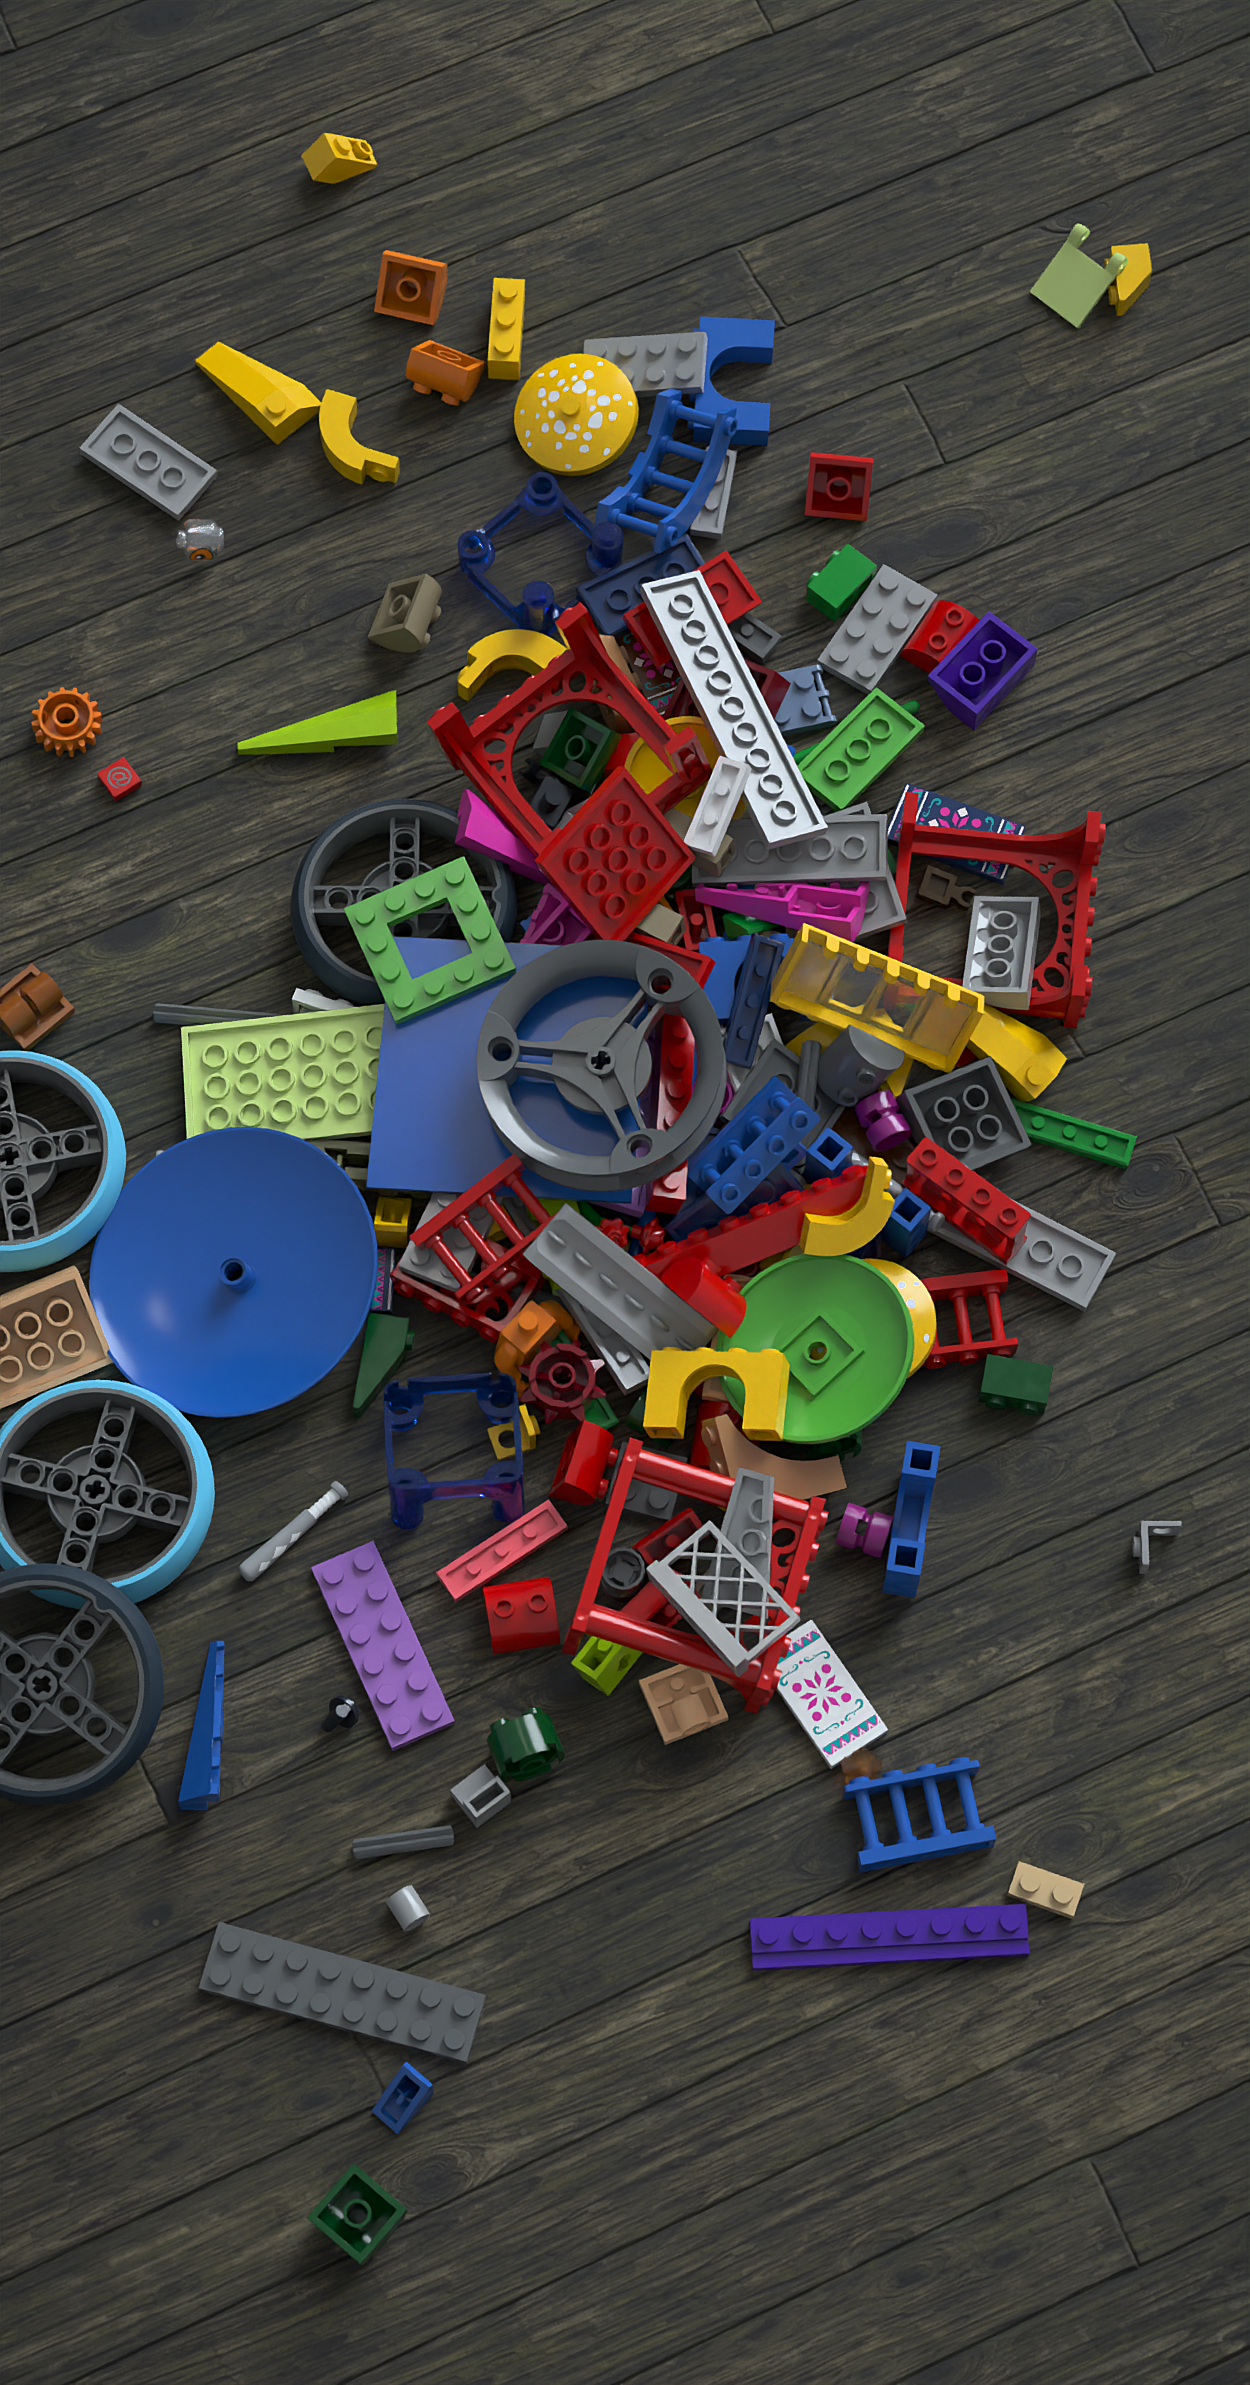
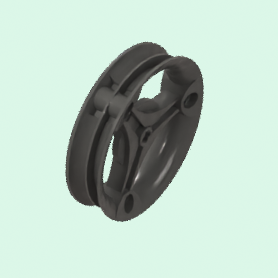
M618 940L581 941L553 949L537 957L514 974L501 988L485 1015L477 1044L476 1065L480 1091L491 1124L500 1140L512 1155L515 1153L529 1170L557 1185L587 1192L622 1191L651 1183L667 1175L692 1156L704 1142L718 1118L724 1100L727 1078L726 1055L720 1024L706 993L697 981L676 962L657 951L630 942ZM594 977H618L638 982L640 990L612 1018L594 1017L581 1021L566 1031L560 1040L532 1042L517 1039L515 1031L529 1010L543 997L566 984ZM660 985L670 986L669 991L663 994L656 993L654 989ZM645 1003L649 1004L652 1010L638 1028L635 1029L629 1023ZM664 1014L683 1015L691 1029L697 1049L698 1069L695 1088L687 1107L667 1131L647 1129L637 1100L645 1092L652 1074V1058L646 1041ZM507 1051L511 1053V1057L506 1061L500 1062L495 1059L501 1052ZM522 1055L552 1057V1065L522 1062ZM601 1062H607V1064L603 1066V1070L597 1069V1067H600ZM518 1076H530L555 1082L559 1093L570 1105L589 1114L603 1115L616 1133L619 1142L613 1149L612 1154L608 1156L581 1155L558 1148L538 1136L525 1123L513 1103L509 1087ZM629 1107L639 1130L625 1136L615 1113ZM643 1147L649 1150V1153L644 1157L638 1158L632 1155L637 1148Z

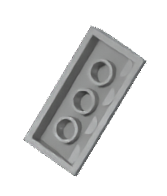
M974 896L962 987L985 996L984 1004L1009 1009L1029 1010L1041 916L1039 897Z

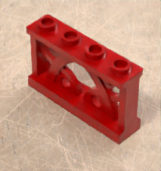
M927 1137L923 1138L906 1160L908 1165L906 1179L902 1182L901 1186L906 1187L929 1205L934 1213H942L945 1216L946 1222L1004 1265H1007L1027 1240L1025 1231L1027 1222L1031 1217L1030 1212Z
M486 1238L485 1241L498 1258L509 1251V1249ZM478 1255L477 1258L480 1259V1260H482V1263H481V1272H482L484 1269H486V1268L488 1267V1265L484 1262V1260L481 1258V1256ZM519 1257L509 1265L511 1271L498 1280L499 1283L496 1284L491 1279L486 1283L489 1288L485 1289L479 1297L471 1302L467 1299L461 1302L453 1291L438 1286L441 1292L439 1293L433 1290L437 1286L436 1284L428 1281L418 1282L412 1279L410 1274L400 1271L398 1267L400 1261L390 1273L391 1282L394 1283L393 1289L405 1298L413 1296L421 1300L422 1305L434 1313L442 1311L448 1314L454 1323L463 1328L473 1327L479 1331V1334L484 1339L492 1343L498 1341L502 1330L529 1301L533 1300L538 1290H541L547 1280L544 1279L539 1268L528 1259L521 1260ZM521 1282L526 1283L525 1288L514 1303L507 1293L516 1288ZM501 1298L508 1306L507 1316L500 1321H493L487 1318L485 1313L488 1309H495L499 1314V1306L496 1300ZM470 1307H476V1311L470 1309Z

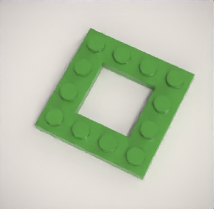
M464 856L344 908L345 914L396 1025L517 972ZM448 902L472 953L412 979L389 927Z

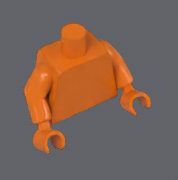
M532 1300L529 1301L499 1335L494 1361L507 1384L511 1385L509 1395L518 1401L529 1389V1384L520 1380L522 1372L518 1370L519 1365H531L536 1355L541 1352L540 1344L543 1341L549 1344L561 1332V1329H564L567 1338L572 1342L582 1332L577 1322L573 1320V1317L554 1300H546L538 1305Z

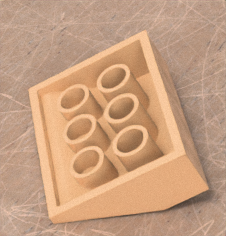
M75 1265L0 1295V1409L113 1363L107 1353L110 1349Z

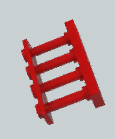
M515 1153L409 1236L421 1251L425 1247L428 1250L432 1249L462 1287L454 1293L461 1302L466 1299L469 1302L475 1300L485 1291L483 1286L493 1278L495 1281L503 1278L511 1271L509 1265L519 1257L521 1260H525L526 1257L523 1253L557 1214L555 1213L551 1216L521 1179L523 1177L521 1172L526 1168ZM504 1185L507 1188L511 1187L541 1224L526 1237L495 1200L497 1197L495 1192ZM477 1206H480L481 1209L485 1207L515 1245L500 1258H498L469 1221V1213ZM452 1226L454 1229L458 1228L488 1265L486 1269L473 1279L442 1241L444 1239L442 1234Z
M1006 1269L919 1279L929 1292L933 1304L936 1300L945 1299L953 1302L959 1345L940 1347L936 1326V1336L932 1350L922 1366L926 1365V1368L936 1369L945 1366L946 1363L959 1361V1364L968 1365L978 1362L979 1359L987 1358V1354L1011 1358L1012 1355L1016 1354L1018 1339L1005 1338L999 1296L1002 1292H1006L1008 1276ZM982 1295L986 1299L992 1341L973 1343L966 1300L969 1296Z

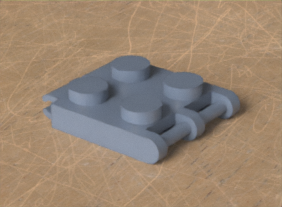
M818 664L779 672L782 677L791 683L774 719L782 736L830 727L837 723L836 716L831 714L829 707V691L825 690L821 677L823 673L822 665ZM814 676H815L816 683H817V687H818V690H819V691H816V687H815V684H814ZM820 702H822L823 709H824V712H825V716H824V717H823L822 706H821V703H820Z

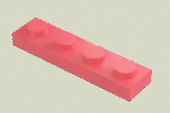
M548 1499L436 1572L437 1577L456 1603L567 1531L568 1526Z

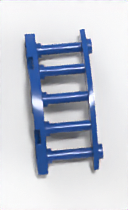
M670 388L658 393L647 434L651 436L645 453L639 451L635 462L628 472V478L631 479L626 486H618L608 497L598 502L593 533L605 536L616 528L624 527L656 537L654 548L656 553H661L670 546H674L679 537L686 532L701 511L715 484L726 456L730 439L737 430V408L729 407L717 412V416L683 406L681 402L682 391ZM681 418L714 428L708 451L673 441L671 436L676 420ZM672 453L702 462L703 464L694 483L659 472L664 456ZM654 484L686 493V496L676 509L643 499L649 487ZM639 510L664 519L659 521L657 525L631 517L630 515L632 512L636 513Z

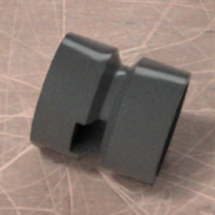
M626 1547L616 1548L609 1552L601 1577V1588L611 1600L620 1603L629 1602L643 1588L645 1565L640 1554Z

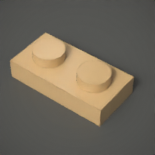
M1019 1861L1007 1896L1073 1919L1084 1884Z

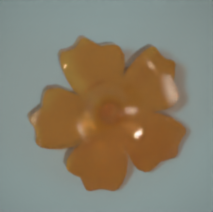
M860 1747L857 1751L852 1752L853 1759L844 1757L841 1762L842 1771L847 1774L844 1778V1782L847 1785L849 1780L858 1777H869V1780H875L877 1775L873 1772L882 1769V1761L874 1755L869 1756L867 1748Z

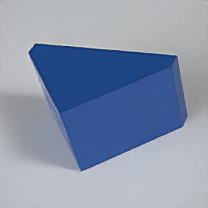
M405 2062L372 2109V2112L398 2134L433 2096V2085L410 2064Z

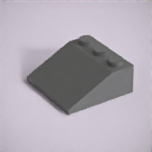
M991 1056L908 1089L896 1099L900 1106L899 1112L905 1116L912 1130L911 1136L917 1144L927 1137L971 1170L1032 1146Z

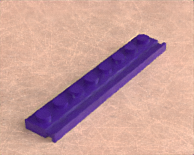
M1026 1904L754 1918L749 1921L753 1971L1024 1957L1030 1954Z

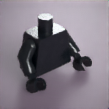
M527 758L525 762L530 766L524 772L519 771V774L531 783L539 781L528 804L549 829L553 831L574 791L569 788L570 782L546 767H541L531 758Z

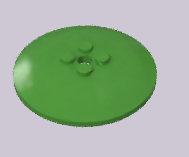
M801 1254L771 1265L751 1279L741 1290L740 1294L745 1298L747 1308L743 1322L735 1334L730 1338L719 1330L716 1352H728L730 1348H741L748 1352H761L762 1349L769 1348L784 1353L790 1364L782 1441L795 1444H819L835 1441L856 1433L871 1424L882 1415L898 1396L910 1372L914 1355L912 1318L906 1302L896 1286L886 1275L871 1264L846 1254L837 1256ZM818 1346L827 1348L826 1355L822 1359L813 1360L810 1358L814 1348ZM719 1376L720 1384L726 1397L737 1413L743 1418L746 1395L744 1384L732 1377Z

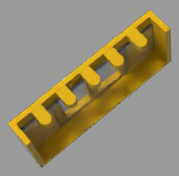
M803 923L772 980L770 1001L776 1003L782 1009H791L806 1015L812 1021H821L831 1025L840 1032L850 1024L905 1051V1058H913L925 1063L932 1069L943 1070L948 1073L952 1072L984 1014L985 996L805 923Z

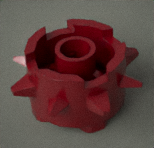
M577 1339L571 1345L560 1343L556 1344L555 1347L543 1341L540 1344L541 1352L536 1355L531 1365H519L518 1370L529 1378V1389L520 1397L521 1403H533L535 1408L545 1414V1423L550 1424L553 1419H577L579 1422L585 1420L584 1411L589 1408L593 1399L605 1398L607 1395L606 1392L596 1385V1374L605 1363L603 1359L589 1360L585 1351L580 1349V1341ZM562 1379H567V1380H568V1383H567V1384H564V1385H559V1384H557V1383H560V1382L562 1381Z

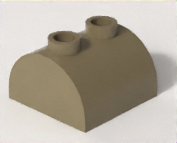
M422 574L389 583L368 638L385 648L398 652L412 653L424 649L431 638V635L427 632L429 624L436 621L441 613V607L437 604L441 597L442 589L437 581L428 574Z

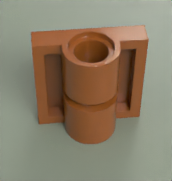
M30 964L0 989V1027L23 1051L28 1052L75 1013L74 1007L63 996L55 981L47 973L40 972L33 964Z

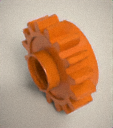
M61 687L58 692L52 693L49 691L48 697L45 700H38L39 710L32 711L35 721L31 722L33 732H36V741L38 743L44 742L45 751L48 752L54 747L57 756L60 757L63 750H67L70 757H74L75 749L79 748L82 753H85L86 743L96 744L94 734L99 735L102 732L101 725L99 724L102 722L101 712H98L97 702H90L87 692L81 695L78 693L77 688H73L70 691ZM65 719L73 720L71 723L68 724L60 723Z

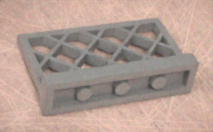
M710 1520L660 1562L655 1560L646 1568L651 1583L737 1677H740L749 1669L748 1664L800 1622V1617ZM711 1533L718 1541V1552H698L699 1541ZM694 1546L693 1552H687ZM723 1548H724L729 1554H722ZM679 1558L693 1559L691 1575H677L669 1566ZM697 1559L717 1560L716 1576H696ZM736 1561L741 1566L740 1578L720 1577L721 1562ZM745 1571L751 1578H745ZM684 1582H691L690 1589ZM695 1582L715 1583L714 1600L699 1599L694 1594ZM720 1584H738V1601L718 1600ZM744 1585H758L763 1590L762 1602L743 1601ZM767 1596H769L774 1603L767 1602ZM706 1606H713V1612L711 1613ZM718 1607L737 1608L736 1624L721 1623L717 1619ZM742 1608L762 1609L761 1625L741 1624ZM766 1609L782 1610L788 1619L780 1626H765ZM729 1631H735V1638ZM740 1631L760 1632L759 1643L749 1652L739 1643ZM765 1633H770L766 1638H764Z

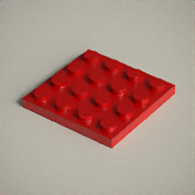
M617 766L534 862L598 940L624 941L691 865L696 856L625 767Z

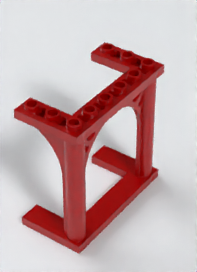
M581 602L575 607L566 609L560 615V618L555 621L568 651L563 655L554 657L548 663V666L537 675L527 678L518 690L511 695L504 696L491 711L477 717L468 728L459 709L451 702L446 707L436 710L427 721L430 730L450 765L455 771L459 768L535 858L540 855L561 829L558 827L552 832L519 793L513 779L512 758L517 741L525 728L537 716L552 707L568 702L587 701L602 704L620 714L673 774L647 795L662 815L666 814L707 782L713 772L694 731L688 726L679 734H676L610 658L588 610ZM580 674H584L586 676L584 688L579 692H573L570 689V682ZM595 681L598 682V684H596V687L602 690L597 694L591 693L594 688ZM562 688L564 689V691L560 695L553 696ZM514 726V730L510 734H504ZM495 740L506 743V748L501 753L491 754L485 751V748ZM504 762V766L500 771L497 770L496 764L493 766L489 764Z
M906 792L900 825L895 886L904 913L906 912L911 854L1002 863L1015 866L1031 874L1050 894L1058 917V933L1052 951L1033 973V981L1038 982L1042 991H1037V986L1031 989L1029 1010L991 1007L1008 1014L1064 1019L1063 1027L1077 1028L1079 1018H1085L1086 1007H1088L1092 990L1093 977H1089V968H1087L1088 965H1084V957H1090L1092 938L1086 937L1087 926L1093 927L1095 912L1094 907H1089L1090 896L1095 897L1097 888V877H1091L1092 866L1098 867L1099 855H1101L1106 831V824L1100 823L1101 812L1088 811L1083 824L1072 830L1056 834L1015 835L917 825L916 815L919 793ZM1039 865L1044 866L1047 869L1048 865H1054L1050 868L1047 874H1044L1039 870ZM1067 871L1073 875V881L1066 887L1056 888L1052 883L1054 876L1060 872ZM1075 890V893L1069 899V903L1072 904L1064 905L1062 903V896L1068 895ZM904 924L890 928L887 957L902 962ZM1064 926H1068L1071 929V931L1069 933H1064L1062 931V928ZM1059 954L1067 956L1064 957L1065 966L1056 961ZM1048 969L1057 971L1063 977L1064 985L1059 988L1051 986L1045 980L1044 972ZM939 977L961 987L963 985V979ZM896 980L894 984H888L884 992L882 1008L895 1010L896 1002L916 1004L920 995L914 992L912 986Z
M630 1438L615 1476L609 1505L561 1653L575 1656L584 1634L703 1671L733 1686L744 1696L746 1702L743 1710L756 1714L761 1705L767 1706L769 1698H772L774 1690L776 1691L782 1671L776 1669L780 1657L786 1658L791 1643V1638L786 1637L787 1633L748 1664L749 1669L740 1677H737L700 1635L685 1633L593 1604L631 1479L725 1509L728 1507L735 1482L734 1478L642 1450L643 1441ZM774 1491L772 1519L778 1522L772 1524V1536L777 1531L787 1529L794 1533V1539L790 1545L785 1547L775 1546L771 1539L769 1585L773 1589L777 1588L780 1590V1597L799 1616L801 1607L796 1606L795 1603L798 1593L805 1594L810 1575L804 1572L807 1562L813 1563L818 1551L819 1543H816V1540H818L821 1531H823L828 1517V1512L823 1510L826 1499L812 1496L810 1502ZM793 1554L784 1563L788 1566H779L778 1557L780 1555ZM786 1577L785 1584L779 1581ZM768 1609L770 1621L767 1622L766 1626H780L788 1617L782 1610ZM753 1615L743 1625H759L761 1617ZM729 1631L735 1638V1631ZM740 1631L739 1643L749 1652L743 1642V1634L746 1631Z

